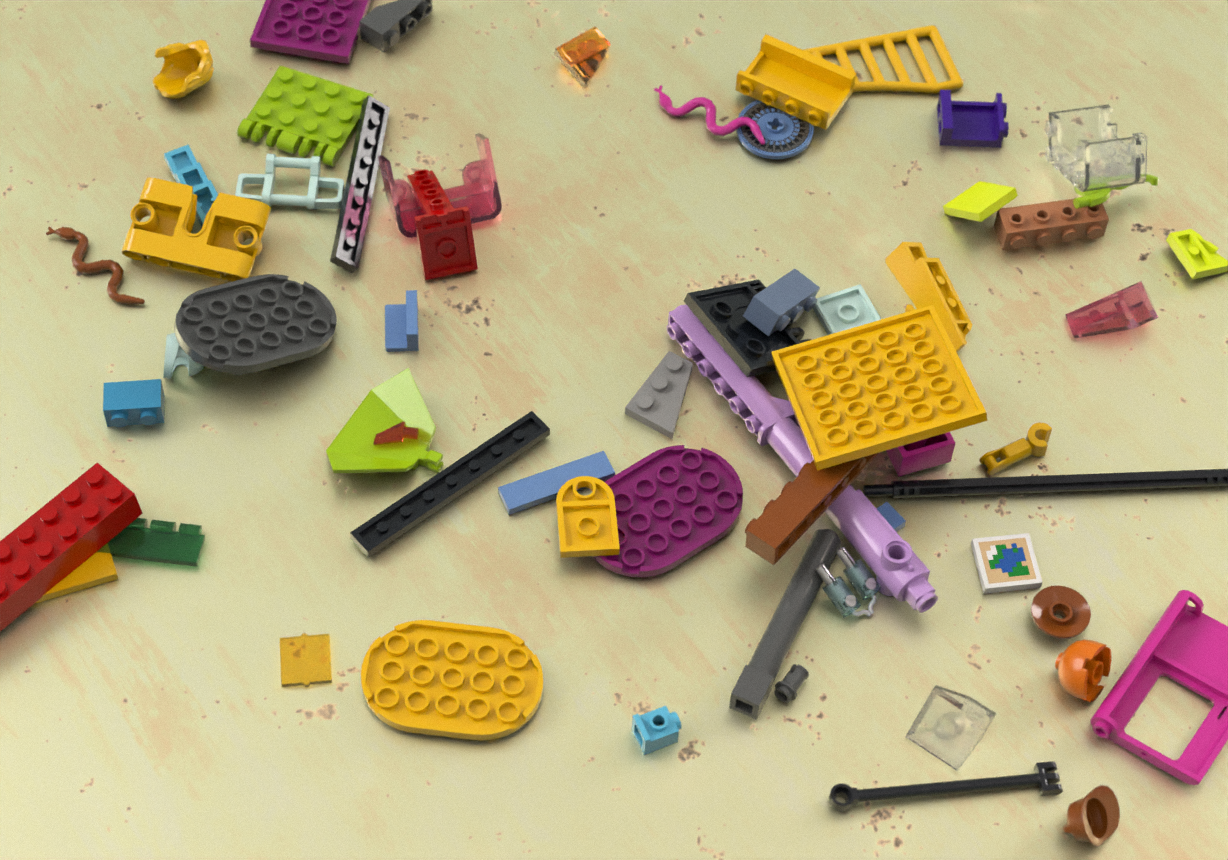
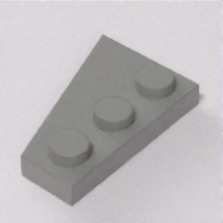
M669 351L627 404L625 414L673 439L693 363Z

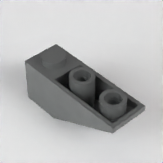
M397 0L375 7L359 21L361 39L384 53L391 46H394L407 32L413 30L415 25L424 17L430 15L433 8L432 0Z

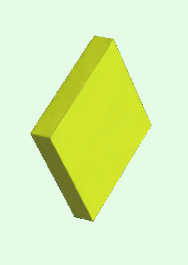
M979 181L945 204L943 209L946 215L982 222L1015 199L1018 194L1014 187Z

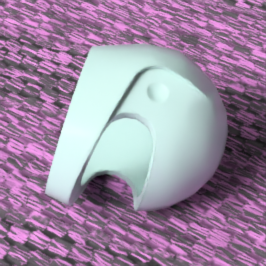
M175 333L168 334L166 337L163 378L171 379L174 369L179 365L188 368L189 376L203 370L205 366L193 361L180 347Z

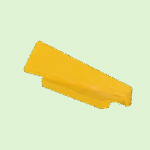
M902 242L885 259V263L917 309L933 304L956 352H958L967 344L965 337L971 331L972 323L940 259L927 258L921 242Z

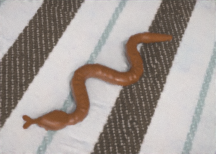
M48 227L49 231L46 232V235L53 233L66 241L74 239L79 241L71 258L72 265L77 271L86 274L104 270L112 271L113 275L108 282L106 290L112 300L121 304L145 303L144 299L117 293V287L122 281L124 272L119 263L111 259L92 263L82 262L89 245L85 234L75 231L70 227H61L56 230Z

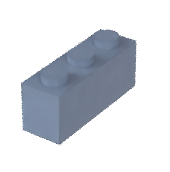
M793 269L752 298L743 317L767 336L777 330L782 331L789 321L795 322L804 311L809 312L815 306L818 300L815 296L820 287L797 269Z

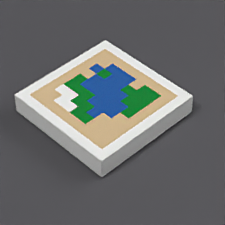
M1029 533L972 539L971 547L984 594L1041 588L1042 579Z

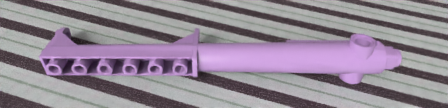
M680 305L669 312L667 332L670 338L680 344L684 354L691 358L698 366L700 373L712 382L715 391L719 395H723L728 401L731 410L735 414H739L744 420L747 429L751 433H755L758 437L757 442L761 446L770 444L793 474L798 477L801 468L806 463H811L813 458L790 401L773 397L755 376L747 377L687 305ZM849 485L825 510V513L877 575L875 580L877 583L876 588L880 593L886 596H894L900 602L907 601L914 610H918L920 613L929 610L938 600L935 589L928 582L929 569L912 551L909 543L899 536L860 489L855 490Z

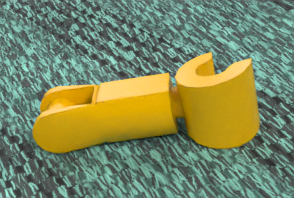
M1035 423L1029 428L1026 440L1025 438H1020L1002 448L987 452L979 461L981 464L986 465L988 468L987 473L993 476L1030 455L1037 457L1045 456L1048 447L1046 442L1049 441L1052 428L1046 423Z

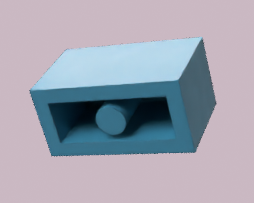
M161 379L104 383L103 412L107 427L165 423V395Z

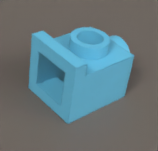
M663 706L640 716L639 714L633 715L632 732L644 755L678 742L681 722L676 712L670 713L668 708Z

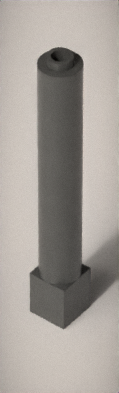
M820 529L815 531L749 664L745 665L731 693L729 708L756 720L758 719L771 692L772 684L823 583V579L816 571V568L820 564H825L829 570L837 555L836 551L841 547V540L833 530Z

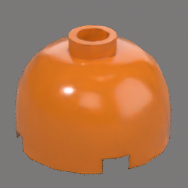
M1079 640L1068 646L1064 653L1061 652L1058 655L1055 667L1058 670L1060 684L1068 694L1088 702H1093L1098 698L1104 686L1098 684L1101 681L1102 675L1108 677L1111 667V650L1105 647L1106 644L1092 640Z

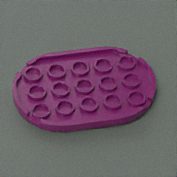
M676 445L657 450L606 480L605 483L611 488L615 498L620 550L619 555L592 557L602 566L615 573L629 577H651L668 572L720 540L735 526L742 509L743 488L734 468L720 455L708 449L701 448V450L684 448L685 445Z

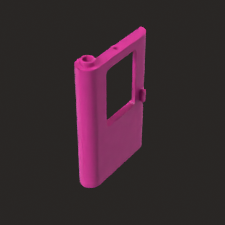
M1181 590L1174 597L1095 712L1090 723L1093 731L1099 737L1113 741L1189 785H1198L1228 740V626L1202 613L1204 604L1196 594L1188 590ZM1189 600L1194 603L1195 607L1188 605ZM1161 676H1166L1210 700L1214 705L1177 760L1168 758L1126 734L1124 731Z

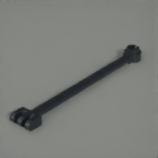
M1051 761L1036 763L1034 767L1035 774L858 790L841 783L833 786L831 789L829 804L837 811H846L852 805L865 801L1038 786L1040 796L1061 794L1063 789L1061 784H1054L1060 781L1059 773H1050L1057 770L1056 762ZM841 797L845 799L846 803H840L836 798Z

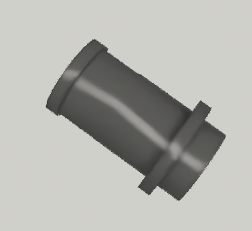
M799 664L792 665L784 679L775 684V696L785 703L795 700L798 689L809 677L808 671Z

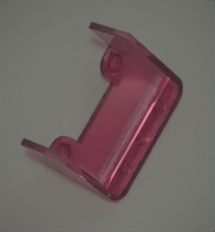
M480 133L475 134L480 160L470 162L463 168L462 179L464 185L444 189L454 209L468 207L471 224L493 219L499 215L502 209L489 139ZM383 155L378 156L385 194L397 228L406 237H417L414 217L424 214L413 195L412 187L403 179H394L390 161Z

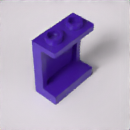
M940 90L937 103L939 145L1001 148L1003 137L1008 136L1009 129L1008 122H1004L1007 104L1002 102V93H996L994 102L951 101V91Z

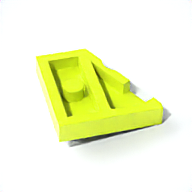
M1188 229L1168 235L1167 243L1192 279L1228 272V261L1216 253L1219 248L1211 242L1204 240L1194 230Z

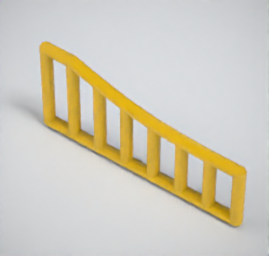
M934 25L804 49V51L820 58L836 54L841 67L853 72L855 71L846 52L859 49L874 81L859 82L856 75L853 92L900 91L936 94L940 93V90L951 91L961 89L964 85L937 27ZM930 36L951 80L937 82L917 38ZM907 41L926 83L911 82L893 43ZM884 46L899 81L884 80L870 47Z

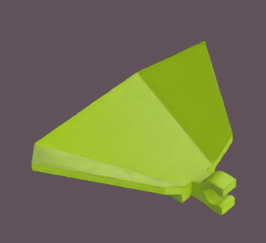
M409 368L371 389L330 444L326 454L333 473L407 472L410 469L416 470L419 464L437 474L444 466V462L441 461L443 454L429 448L436 432V426Z

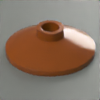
M1050 586L1042 589L1036 594L1031 604V615L1036 626L1045 634L1055 638L1068 639L1076 637L1085 631L1090 622L1091 611L1088 602L1079 592L1066 586ZM1054 615H1060L1063 619L1057 618Z

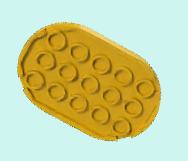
M432 620L409 621L394 626L395 630L387 633L382 638L379 636L370 646L363 659L361 684L368 706L384 723L398 730L410 733L469 740L498 739L524 726L535 714L543 694V672L536 654L534 655L525 645V641L518 636L493 627Z

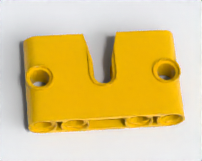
M149 177L145 180L139 203L131 210L132 224L128 230L121 253L137 261L230 282L249 278L255 258L262 251L261 240L271 207L257 200L220 192L206 214L202 229L198 233L192 234L197 210V195L193 194V187ZM151 216L146 222H140L142 218ZM253 239L249 245H242L245 240Z

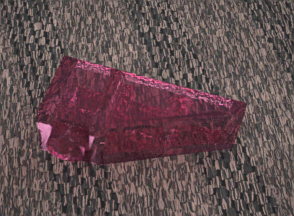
M1142 281L1065 314L1074 338L1134 329L1159 318Z

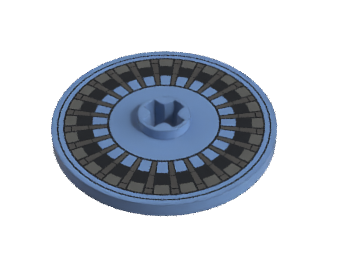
M759 100L746 106L738 116V118L749 117L759 125L765 140L764 145L760 144L749 126H741L736 132L739 141L748 151L763 158L785 159L793 157L805 150L813 137L814 125L775 107L766 105Z

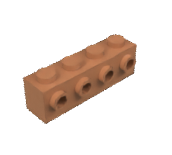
M1074 199L1001 208L997 211L994 228L1002 250L1020 249L1022 247L1044 246L1051 243L1102 237L1105 234L1109 218L1103 203L1093 207L1076 209L1073 204Z

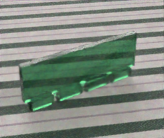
M137 518L97 551L111 553L113 557L197 567L205 535L201 534L202 525L181 523L179 532H177L176 522L152 519L150 528H147L148 520Z

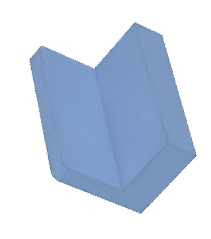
M417 290L406 291V304L385 305V350L387 352L419 351Z

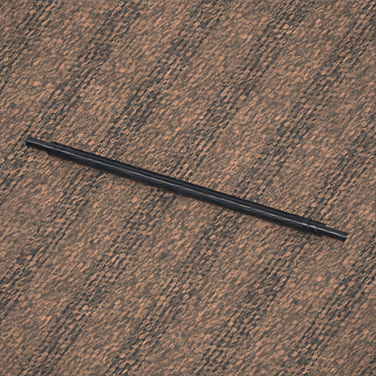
M1228 469L892 481L891 484L863 485V494L865 496L892 495V498L1228 486Z

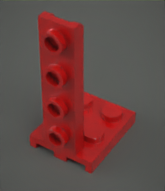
M423 169L415 171L412 175H407L409 187L424 214L414 217L425 280L478 269L468 207L453 208L433 170Z

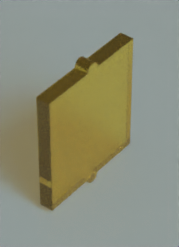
M303 633L301 636L280 638L282 687L304 685V687L308 688L313 684L332 683L329 634L307 636L306 633Z

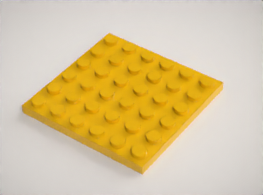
M933 304L771 352L775 367L817 471L987 421L986 410Z

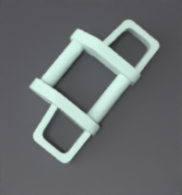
M267 154L265 174H240L235 195L263 202L270 207L272 204L307 206V209L315 210L340 209L345 187L343 179L320 177V156H312L310 159L276 157V154ZM276 167L310 169L307 196L273 194ZM264 184L262 196L244 194V185ZM319 187L338 189V195L333 199H318Z

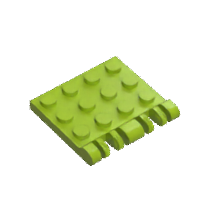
M280 65L247 118H243L238 127L237 135L248 140L251 138V141L258 143L267 131L269 132L266 137L267 146L274 147L276 143L277 149L291 154H296L298 151L299 156L304 158L314 146L317 147L314 151V156H320L321 161L323 159V164L334 167L357 130L363 100L368 95L373 97V94Z

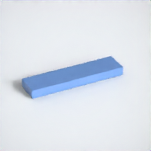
M601 451L498 487V493L508 514L511 515L556 499L562 485L573 478L591 476L605 482L615 476V471L605 452Z

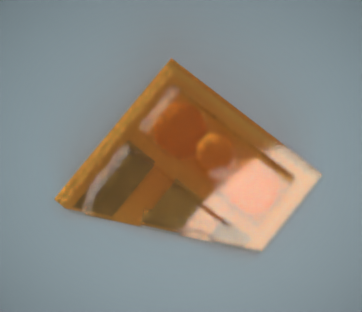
M595 26L555 48L554 54L584 89L608 53L610 43Z

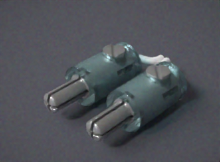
M841 547L836 551V554L847 567L843 570L844 575L863 600L872 597L868 610L855 611L861 606V603L841 576L834 578L825 564H820L816 568V571L826 583L822 589L843 618L851 613L855 616L866 614L869 617L874 613L872 607L876 603L875 594L881 589V586L861 559L854 561L845 547Z

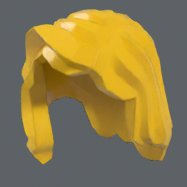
M197 40L186 44H169L166 47L158 48L155 52V57H163L164 63L160 73L153 78V85L165 98L177 99L184 97L207 83L213 75V58L204 40Z

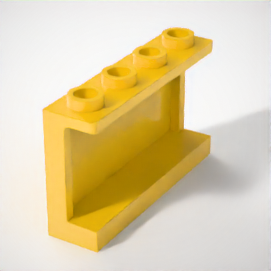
M766 34L761 40L760 52L745 72L740 70L737 73L735 90L826 130L854 91L857 73Z

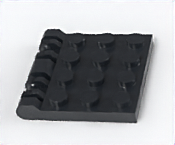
M760 280L687 293L684 299L685 304L747 377L777 371L772 358V351L811 340H800L805 333L801 327H797L796 321H789L782 331L777 330L767 336L743 317L752 298L766 288Z

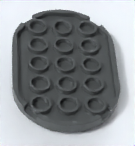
M265 274L205 288L189 295L182 302L176 314L174 331L180 347L193 361L216 371L243 375L306 359L320 353L330 344L333 338L337 321L336 313L330 300L313 285L305 281L303 285L296 281L288 280L289 276Z

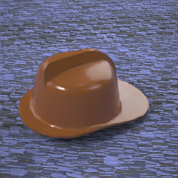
M1100 785L1095 787L1084 798L1071 803L1067 810V822L1062 828L1063 832L1071 833L1078 841L1091 842L1092 845L1097 847L1102 845L1115 832L1120 819V808L1114 792L1108 786Z

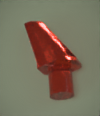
M403 421L376 434L373 444L403 442L404 438L418 439L419 428L406 427V423Z

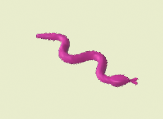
M660 85L659 89L654 88V91L659 92L661 107L670 115L680 117L698 107H704L706 109L707 129L714 135L724 137L733 133L741 126H749L760 144H765L759 125L751 118L739 117L727 125L718 126L716 124V107L710 99L697 97L688 101L680 108H674L671 98L662 93L663 86Z

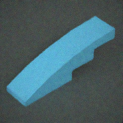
M185 145L164 153V159L176 183L193 187V194L197 195L196 218L200 225L203 226L206 214L218 194L211 180H208L200 162L197 163L189 145Z

